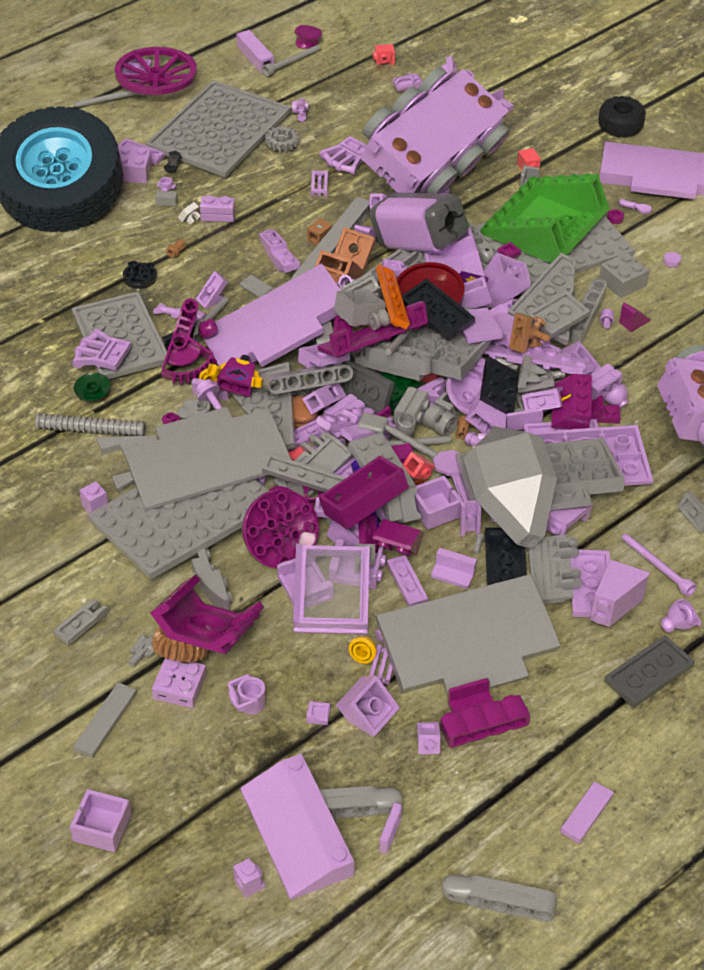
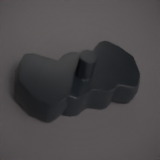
M174 150L169 152L168 164L164 166V170L167 173H175L178 163L182 158V155Z

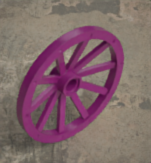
M146 47L131 51L123 55L115 65V77L121 86L132 92L146 95H163L180 91L192 84L197 76V65L194 59L183 51L168 47ZM155 55L154 67L150 68L143 60V56ZM159 55L171 56L172 58L163 68L159 67ZM136 59L146 71L127 63ZM177 59H180L186 63L172 70H169V68L177 61ZM123 68H126L140 75L122 74L121 71ZM190 68L189 74L173 75L182 70ZM128 79L142 80V81L133 83V82L129 81ZM182 79V80H180V81H178V82H176V83H175V82H172V81H169V80Z

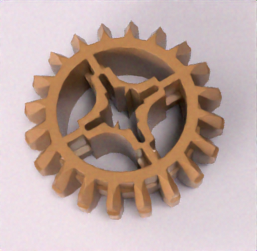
M158 627L153 634L152 649L160 657H165L166 660L171 659L188 663L190 661L197 662L206 657L208 649L169 639L161 627Z

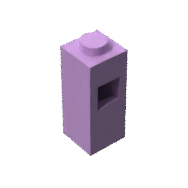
M335 383L313 391L304 397L303 401L312 415L328 406L334 405L347 395L340 383Z

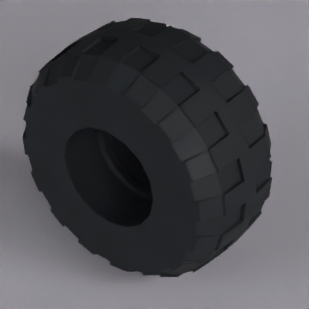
M615 96L607 99L601 105L598 117L599 125L604 132L611 136L619 138L634 136L644 127L646 110L638 100L632 97Z

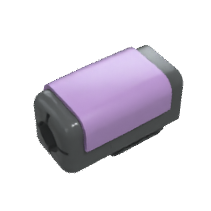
M391 193L370 210V219L379 244L392 250L441 252L468 231V222L461 200L455 194Z

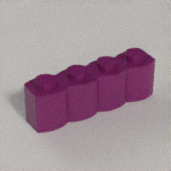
M509 695L501 701H488L481 707L470 706L462 712L446 713L440 719V728L448 746L458 747L469 741H479L488 736L505 733L508 730L523 728L529 725L531 715L521 695Z

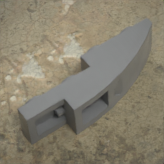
M203 548L196 554L197 558L191 559L193 574H196L201 580L198 586L216 607L230 611L229 604L232 603L230 591L226 592V588H228L226 577L221 576L220 569H214L213 563L209 564V560H211L209 549Z

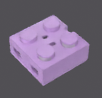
M164 659L152 687L153 699L194 708L207 675L206 665L195 662L185 664L180 661Z

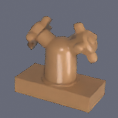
M515 313L509 348L520 353H526L527 346L529 348L542 346L541 340L549 341L551 338L550 335L539 331L540 326L544 327L546 322L541 317H530L522 313Z

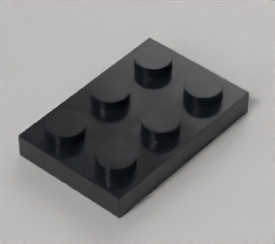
M489 356L484 364L479 400L506 415L514 413L519 372Z

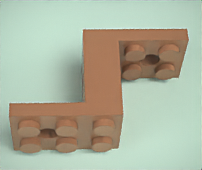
M344 227L335 253L331 254L321 250L315 267L322 263L336 284L343 274L356 280L363 276L376 238ZM353 245H358L356 253L350 252V248Z

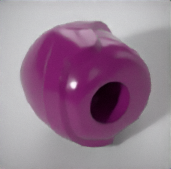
M211 318L200 322L199 332L202 338H210L217 334L218 328L214 319Z

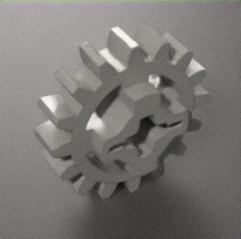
M272 127V131L268 130L267 134H265L266 145H268V148L273 147V151L277 149L279 152L282 150L287 152L288 149L293 150V147H297V144H299V133H296V129L292 130V127Z

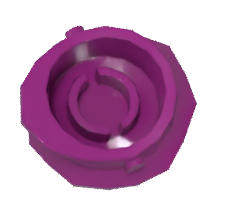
M300 25L296 27L294 32L297 36L296 46L302 49L315 46L319 43V38L322 37V31L314 26Z

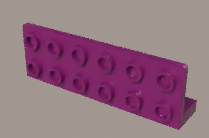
M419 301L406 306L410 322L407 329L395 327L391 322L389 326H381L378 330H373L370 326L349 334V330L342 329L329 334L330 341L318 345V350L339 358L345 356V353L359 351L364 346H373L380 340H389L392 338L391 336L405 334L407 330L419 329L422 327L421 325L428 323L425 302Z

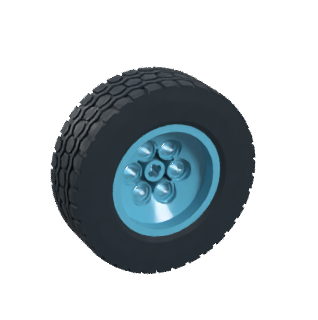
M65 106L41 108L15 119V122L12 121L0 133V203L6 212L20 224L43 232L72 231L79 229L81 226L85 227L90 222H95L99 217L107 213V210H110L114 202H116L123 182V167L118 145L109 127L93 114L86 113V111L81 109L76 110L73 107L65 108Z

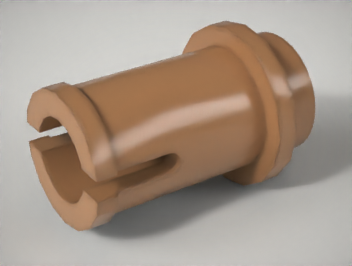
M178 239L173 245L167 247V255L169 257H177L179 252L186 248L187 244L183 239Z
M461 416L457 422L456 438L460 439L462 434L461 440H465L469 428L472 426L465 419L466 416Z

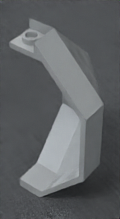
M494 426L463 458L476 501L517 545L533 549L545 536L557 477L543 437L529 432Z

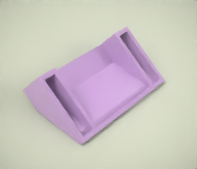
M470 227L465 235L443 251L424 252L426 262L445 264L456 270L459 274L462 270L485 276ZM484 277L464 283L465 296L460 306L463 308H478L492 303Z
M302 754L280 761L240 788L290 900L354 876V860Z

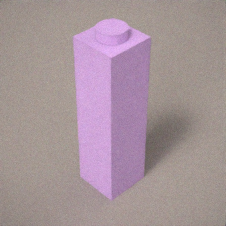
M250 30L236 34L237 47L261 73H263V65L268 63L274 64V56Z

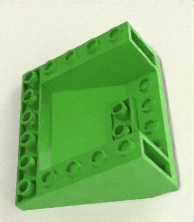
M572 174L570 176L558 175L555 177L533 176L485 222L486 224L480 230L482 235L503 244L511 242L522 252L546 262H553L560 253L568 255L610 208L598 174Z

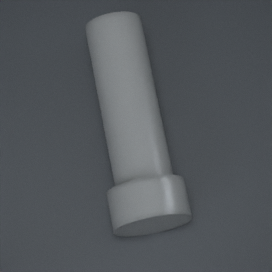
M481 533L476 535L474 554H479L482 541L484 540V535Z

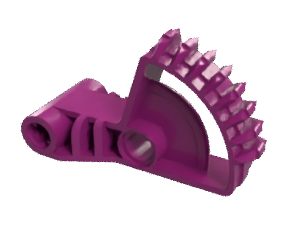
M192 298L186 299L182 304L161 370V376L172 380L173 385L176 381H179L180 385L183 384V381L189 384L190 379L193 381V378H199L200 373L207 369L209 364H217V360L213 357V352L190 337L196 323L199 307L198 302ZM176 342H180V343H182L183 345H182V346H177V345H175V343H176ZM199 355L207 359L201 367L193 371L172 372L165 370L167 363L175 366H185L194 362Z

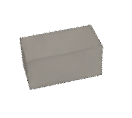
M157 190L155 196L156 205L176 206L178 201L177 192Z

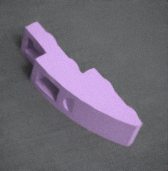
M268 229L259 233V238L267 255L279 272L284 271L286 273L299 269L300 262L287 249L286 242L274 229Z
M353 407L352 409H344L343 414H338V416L331 414L318 416L316 423L335 436L343 437L340 435L341 428L359 424L363 412L375 415V410L364 407V409Z

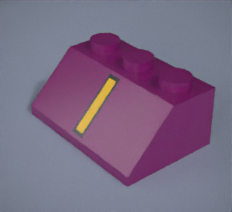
M572 374L554 383L555 386L552 388L563 387V390L560 391L563 406L552 409L551 428L569 430L589 428L592 411V375Z

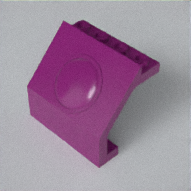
M195 574L180 584L150 612L169 639L227 654L254 624V621L261 616L259 613L264 606L258 601L243 612L236 613L206 604L193 589L201 581Z

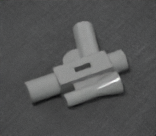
M140 635L135 645L129 650L130 654H134L128 661L131 667H135L145 656L151 657L155 653L152 649L153 635L149 638Z

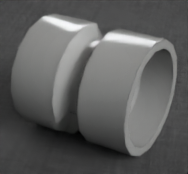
M437 404L431 405L423 417V424L432 430L435 429L442 436H449L454 431L458 422L456 415L449 411L445 412V409Z

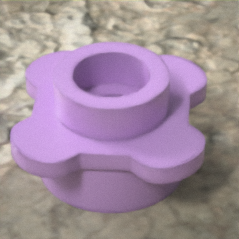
M163 177L157 183V187L161 188L162 191H170L176 188V184L172 183L171 178Z

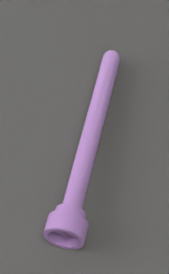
M622 535L623 541L678 584V588L683 595L689 597L694 593L697 588L696 583L691 579L687 580L680 577L630 535Z

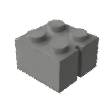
M626 252L602 263L599 278L604 279L607 282V287L619 298H623L647 286L649 270L640 262L637 263V260Z
M369 289L354 290V292L351 290L337 291L334 312L352 327H359V325L370 326L368 314L371 312L377 313L378 310L385 309L386 303Z

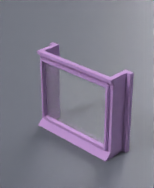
M296 543L294 633L368 635L370 546H315Z

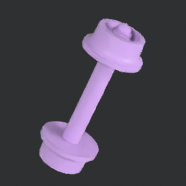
M207 379L196 387L199 401L209 399L215 410L223 408L215 396L220 390L218 384H215L211 379Z

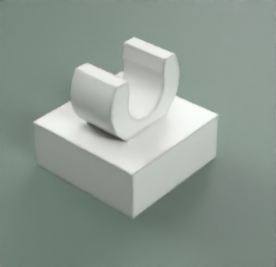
M193 202L183 209L178 216L180 221L183 222L187 219V222L192 225L194 222L192 217L196 220L200 218V214L196 212L199 206Z

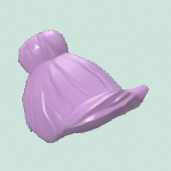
M686 599L675 601L669 607L667 617L662 618L660 621L662 628L667 633H671L675 629H691L695 625L701 627L700 618L691 603Z

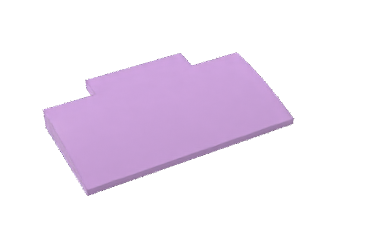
M605 141L600 181L607 184L631 186L630 191L695 199L696 195H704V153Z
M321 263L215 322L218 328L217 334L203 339L210 351L213 352L218 365L228 362L232 357L240 359L242 355H248L251 358L250 362L253 363L258 360L260 366L263 367L323 334L325 331L321 325L338 316L334 312L336 293L341 291V289Z
M591 419L589 428L585 429L551 428V422L523 424L524 432L543 437L545 444L604 438L624 476V486L653 484V477L638 425L598 427L597 419Z

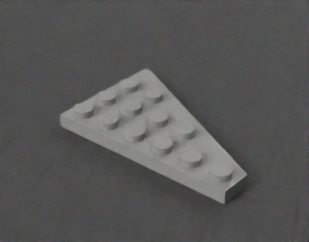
M560 253L508 310L507 314L515 316V313L527 315V313L565 291L573 296L576 260ZM570 328L552 339L567 346Z
M287 362L256 371L264 379L270 374L292 370L290 363ZM292 377L288 380V385L292 384ZM276 380L271 382V389L275 387ZM262 385V389L252 388L251 397L230 392L247 414L268 408L287 450L296 448L293 391L273 394L265 390Z

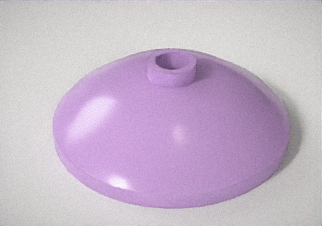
M471 371L462 380L447 378L446 391L452 404L462 413L468 414L481 388L482 378Z

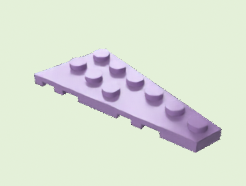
M491 341L484 354H489L493 359L504 357L507 362L522 364L524 354L531 356V363L543 365V369L560 368L561 372L569 374H588L593 371L594 365L585 359H577L570 354H563L557 352L556 349L543 347V345L532 348L527 346V352L520 353L510 349L508 346Z

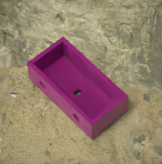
M378 456L318 497L324 514L348 530L400 495L409 486L402 468L384 457Z

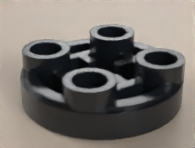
M130 261L123 271L124 283L134 289L148 288L157 280V271L152 262Z

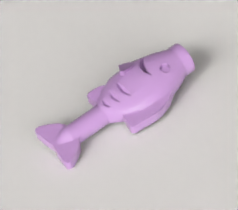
M160 303L153 310V314L165 313L170 314L172 318H178L181 308H170ZM198 311L196 321L200 320L201 322L207 314Z

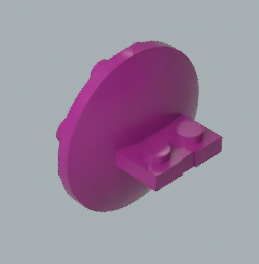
M276 489L261 494L250 504L243 519L242 535L245 546L256 561L270 568L277 569L278 564L295 559L296 543L301 545H316L319 522L313 506L305 497L291 490Z

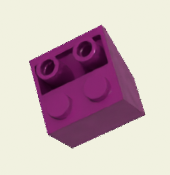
M383 519L373 536V540L378 542L377 545L383 547V549L392 551L395 548L400 554L410 557L411 554L417 555L424 532Z

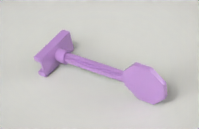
M455 450L442 451L433 459V465H435V471L451 476L456 492L463 501L460 502V535L465 536V532L475 531L478 534L480 533L481 505L476 500L469 501L456 461V454L460 452Z

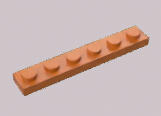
M379 263L376 272L390 322L395 327L407 329L410 322L395 273Z

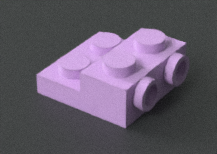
M318 345L299 348L298 362L306 368L316 366L324 368L329 364H341L343 361L350 360L349 352L345 353L346 355L336 358L331 354L318 350Z

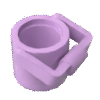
M247 674L228 683L230 690L228 694L231 704L235 706L238 712L243 711L247 714H257L264 709L266 698L265 684L262 680Z

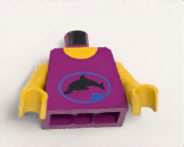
M242 355L240 359L232 357L228 362L219 366L215 364H209L206 374H212L215 378L218 376L217 384L221 390L251 397L253 387L262 389L263 378L255 370V364L250 362L251 358L248 355Z

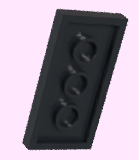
M427 278L402 295L405 306L419 301L425 302L427 324L447 341L475 323V317Z
M485 527L486 586L526 576L525 547L517 545L502 528Z

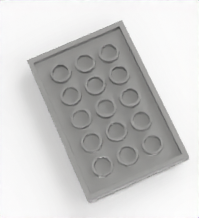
M138 291L71 308L83 338L91 335L93 330L99 329L109 337L131 342V349L117 370L104 367L99 369L95 365L98 373L111 379L163 365L167 354L166 348Z

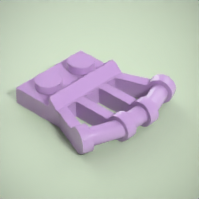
M349 136L338 145L322 150L319 155L322 159L326 160L328 166L335 167L337 171L350 172L351 175H356L360 163H364L360 157L367 145ZM355 160L352 166H348L350 162Z
M95 329L91 335L82 338L80 346L75 348V358L72 365L76 368H81L83 365H96L99 369L104 367L117 370L131 349V342L109 337L99 329Z

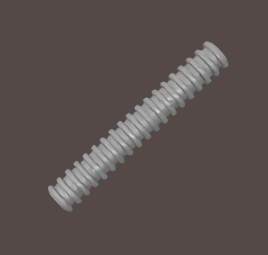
M38 413L35 419L36 428H42L43 430L47 428L48 430L54 429V431H57L59 429L69 432V430L75 432L76 430L78 433L81 431L86 433L88 431V433L94 432V434H97L99 432L106 435L111 433V435L117 434V436L121 434L123 436H144L146 431L144 421L139 423V421L133 422V420L128 422L127 420L122 421L118 419L116 421V419L110 420V418H107L105 420L95 417V419L89 417L88 419L81 416L76 418V416L70 417V415H67L65 417L58 414L53 416V414L47 415L46 413L43 415Z

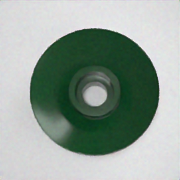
M100 373L84 374L74 384L75 395L84 401L100 400L110 391L109 379Z

